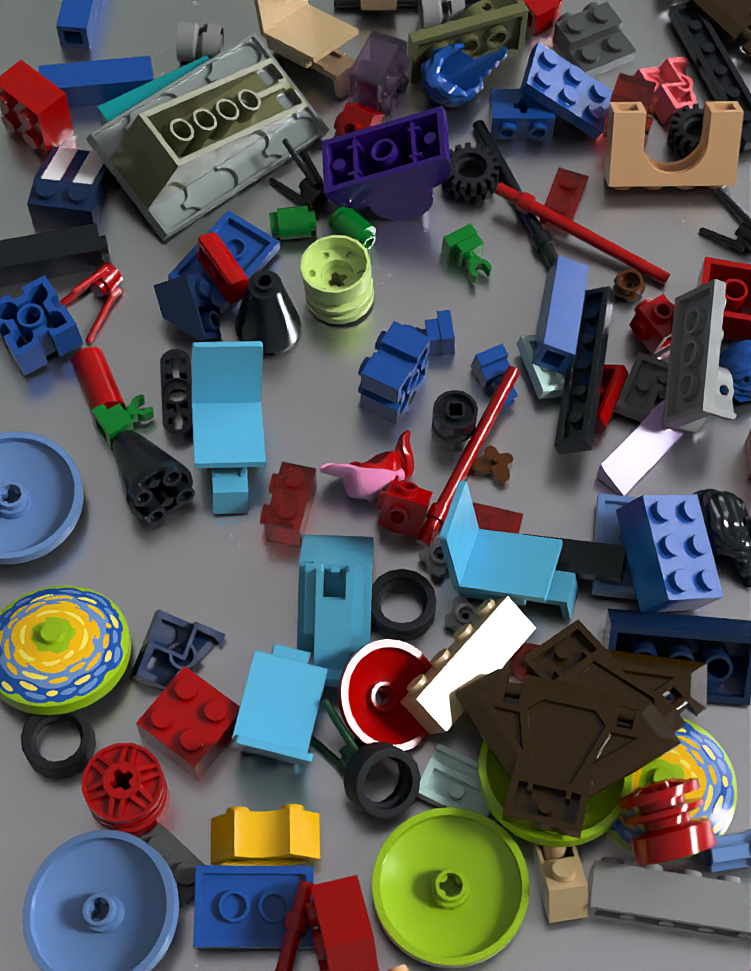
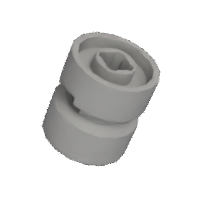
M418 0L420 29L461 19L465 12L464 0ZM442 7H446L447 16L442 15Z
M179 22L176 37L178 62L191 63L206 55L211 59L224 51L223 24L205 23L203 27H199L197 22Z

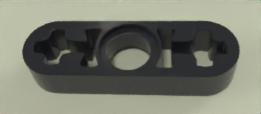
M171 349L165 352L160 359L162 421L164 432L168 439L174 442H184L193 435L192 367L190 357L185 351ZM173 362H180V378H174ZM174 389H182L187 393L186 397L181 401H172L168 398V395ZM175 412H181L182 429H175Z

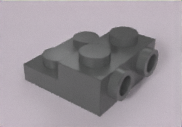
M591 2L585 6L582 12L572 15L570 12L564 13L555 22L553 40L571 64L578 66L591 77L635 60L637 53L636 49L621 31L622 20L608 2L600 5L597 2Z

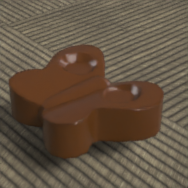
M488 446L485 448L484 456L474 460L471 472L475 476L490 474L498 486L504 487L510 479L509 468L512 466L513 456L510 453L499 454L495 447Z

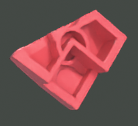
M686 56L667 58L660 67L641 68L633 76L636 84L662 124L670 123L678 109L682 111L683 106L689 105L690 109H692L693 104L697 103L696 96L692 91L693 80L691 77H686L685 68L689 65V60Z

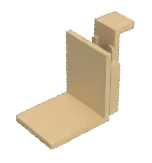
M254 0L260 35L266 38L270 50L305 68L311 67L332 78L335 95L339 98H343L361 85L359 61L345 55L344 51L338 49L359 34L358 28L309 5L308 0Z

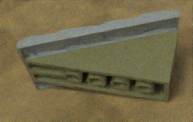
M254 32L91 132L86 140L93 150L97 152V155L112 175L116 177V180L131 200L136 203L135 205L150 225L155 228L154 230L164 241L292 158L282 142L283 139H288L297 153H300L303 149L310 147L317 140L324 137L329 128Z

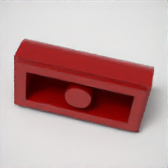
M207 233L199 236L196 259L229 305L241 300L249 280L248 276L217 233Z
M87 347L75 353L71 358V365L91 414V410L101 404H104L109 409L120 403L125 410L126 405L102 349L99 347Z
M604 364L594 434L603 433L607 428L629 375L625 365Z

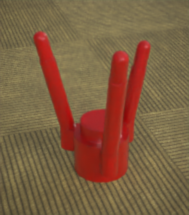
M107 262L103 263L91 276L72 288L71 293L60 300L61 305L64 304L66 306L89 288L97 296L103 297L108 295L85 339L88 344L92 342L115 299L122 293L118 286L122 283L123 277L115 266Z

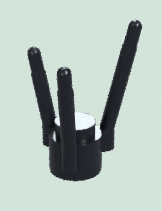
M283 139L284 146L305 175V178L299 184L300 194L275 178H270L269 182L296 200L300 206L309 204L312 209L323 206L329 199L324 194L323 179L309 154L303 149L300 152L301 158L289 140Z
M717 187L716 195L742 221L734 234L738 237V240L701 227L699 232L734 247L741 254L746 248L751 251V217L721 187Z

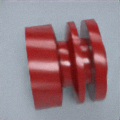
M115 743L101 749L89 760L82 775V793L95 823L102 830L122 831L140 838L149 834L159 822H163L169 808V790L158 759L147 748L134 743ZM124 781L127 785L130 784V788L124 791L122 787H118V784Z
M673 777L639 786L628 795L618 799L620 809L639 808V812L623 818L626 825H644V832L629 839L638 866L675 860L717 845L710 818L700 817L691 819L690 811L697 809L705 803L704 797L685 799L684 794L700 788L698 778L680 779Z

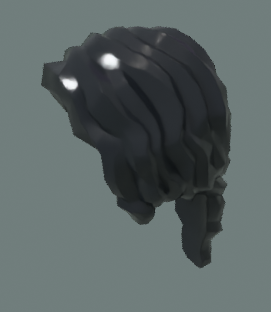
M705 489L693 493L698 496L713 555L723 554L732 557L738 572L744 578L745 587H751V518L747 512L745 502L734 493L728 491L721 492L716 489Z

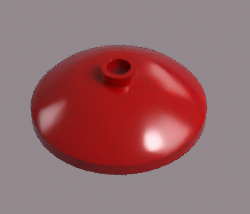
M379 640L358 649L345 664L338 685L339 708L347 728L362 744L388 742L406 751L420 744L429 735L401 703V700L409 693L406 689L409 683L420 674L425 675L432 667L429 660L417 648L399 640ZM376 692L381 695L380 704L375 700Z

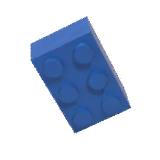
M697 494L642 495L616 509L641 613L697 610L724 597Z

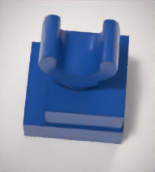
M450 310L437 311L436 319L425 320V329L404 325L430 337L429 356L455 354V336Z
M503 343L476 354L470 367L483 389L494 385L496 390L507 367L510 366L507 360L508 353ZM514 386L502 407L515 402L514 398L518 397Z

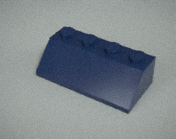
M607 609L603 646L606 649L707 663V702L750 705L751 620ZM671 693L665 697L668 699H676Z

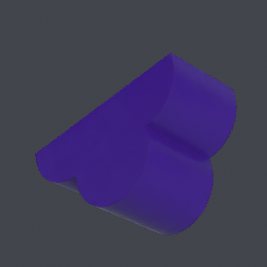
M439 106L322 141L325 196L334 204L342 207L362 208L369 206L376 215L389 220H409L426 213L434 201L433 188L446 181L451 173L447 115L444 107Z

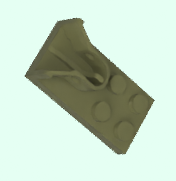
M481 0L468 7L461 19L408 33L406 75L410 84L423 81L421 64L431 57L432 51L435 48H443L449 44L463 43L465 47L462 51L474 59H478L489 52L498 51L501 46L507 48V57L522 53L529 12L523 0ZM489 6L491 7V10L486 11L483 9V7Z

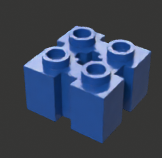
M45 275L21 287L23 295L12 300L9 294L0 298V338L5 346H8L13 359L24 376L48 364L45 356L57 351L61 357L83 345L77 324L64 304L61 305L57 293Z
M393 321L388 331H382L375 343V349L378 350L377 353L374 352L371 358L365 357L358 371V375L361 376L358 392L361 393V408L397 424L409 405V399L412 394L416 393L428 373L429 359L426 357L430 350V337Z

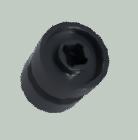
M451 390L439 395L434 402L431 436L433 442L442 450L448 452L463 451L476 428L478 414L477 403L471 395L464 391Z

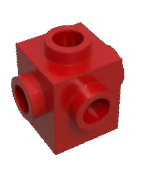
M358 102L346 103L343 112H340L335 120L334 129L336 131L334 137L381 124L384 114Z
M664 294L653 300L647 298L640 302L634 309L635 315L629 326L635 337L642 341L654 355L671 345L674 304Z
M392 480L387 491H380L375 510L381 511L378 525L386 527L393 533H407L418 537L424 524L433 492L419 488L410 481Z

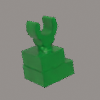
M471 223L443 237L442 255L447 262L455 259L460 268L466 266L469 270V280L472 283H477L478 274L475 272L476 270L484 271L487 277L491 275V264L487 260L481 259L484 243Z
M143 394L135 396L125 410L120 403L109 409L104 404H101L91 410L93 425L110 450H113L112 442L120 432L125 430L134 431L133 422H146L153 418V407H149L146 410L138 409L145 404Z

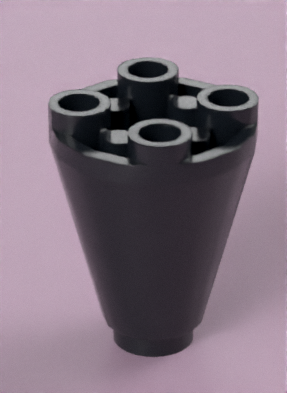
M133 430L122 431L114 438L112 442L113 454L125 499L132 514L154 525L160 523L166 515L193 499L195 491L192 488L193 479L191 472L182 463Z

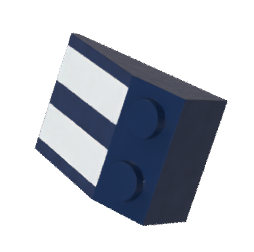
M62 147L52 148L34 177L27 202L33 227L61 230L97 223L98 228L109 186V177L106 165L97 155V152Z

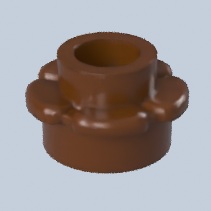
M623 270L614 278V293L625 300H635L639 294L641 295L645 291L643 277L636 270Z

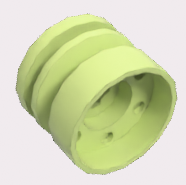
M345 235L323 237L308 246L302 255L300 270L309 310L318 319L329 324H346L356 321L365 315L373 304L374 298L371 261L367 249L358 240Z

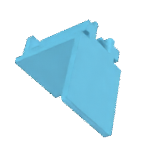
M261 341L192 343L195 468H211L212 507L214 514L247 513L249 493L247 467H266L261 408L263 343Z
M459 481L439 536L454 590H458L459 596L482 600L489 598L495 600L508 596L515 604L524 606L526 601L560 605L563 618L571 619L578 596V585L575 573L555 570L563 545L562 540L479 529L467 481Z
M303 535L299 557L297 649L314 651V666L328 669L324 686H338L341 673L351 657V652L355 653L358 649L370 643L374 537Z
M274 644L271 654L255 650L230 747L249 754L254 753L290 764L304 766L311 763L314 754L307 753L328 669L308 664L310 652Z

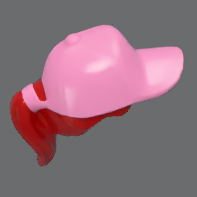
M406 430L400 435L394 450L377 454L363 463L356 461L349 464L326 463L320 467L319 472L341 478L349 497L367 499L368 502H373L375 498L379 497L381 490H388L392 480H407L412 476L414 458L410 445L411 431Z

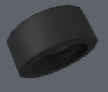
M407 569L390 570L376 579L372 585L371 624L376 632L387 639L403 642L414 640L426 633L433 623L437 602L434 588L428 579L416 571ZM397 588L410 589L416 592L422 598V613L412 622L399 623L391 621L384 616L380 606L381 599L386 592Z
M80 709L57 715L32 714L24 723L21 733L22 751L32 768L44 777L57 780L72 777L84 770L89 760L93 757L96 748L93 727L85 713ZM53 722H71L80 732L81 742L77 751L65 760L55 762L42 757L37 750L36 743L40 732Z
M372 742L362 746L351 756L345 768L343 784L346 796L355 807L377 819H391L403 814L413 804L419 792L421 776L418 764L410 753L388 742ZM384 758H390L398 765V783L394 791L386 799L374 802L365 793L366 776L376 762Z

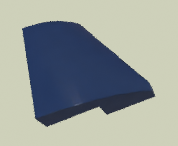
M157 610L154 613L129 679L152 687L165 689L184 666L188 669L195 667L209 651L224 640L226 634L201 623H190L162 610Z

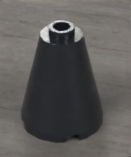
M261 270L251 275L248 280L235 320L237 340L239 342L261 341L263 343V353H274V356L283 354L291 349L299 339L301 320L280 277L272 271Z

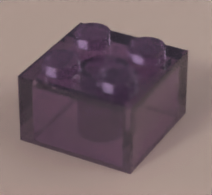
M372 30L348 73V103L358 102L384 114L381 124L385 122L388 116H393L399 94L404 95L408 87L409 77L406 76V71L410 63V56L407 55V41Z

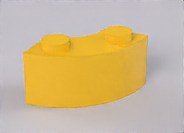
M286 804L281 806L280 810L250 811L247 807L236 806L227 808L226 813L211 818L210 864L290 866L320 859L319 813L306 811L304 806L300 804Z

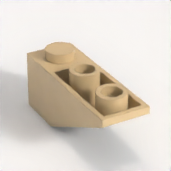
M530 842L539 889L549 923L588 917V883L576 846L549 847Z

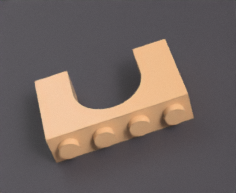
M705 101L702 136L699 144L690 155L682 160L671 163L656 161L644 152L647 112L642 102L609 103L604 176L609 187L617 190H628L631 187L644 186V188L649 190H659L663 186H675L678 189L689 190L694 188V186H707L710 189H717V187L723 189L725 186H735L744 111L737 101Z

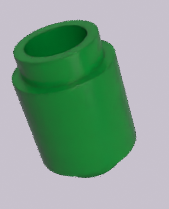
M308 205L277 208V212L269 213L272 237L280 238L281 241L311 237V231L317 230L315 211H309Z
M340 207L329 219L328 226L332 229L333 235H345L356 239L367 250L373 246L376 240V228L354 209Z

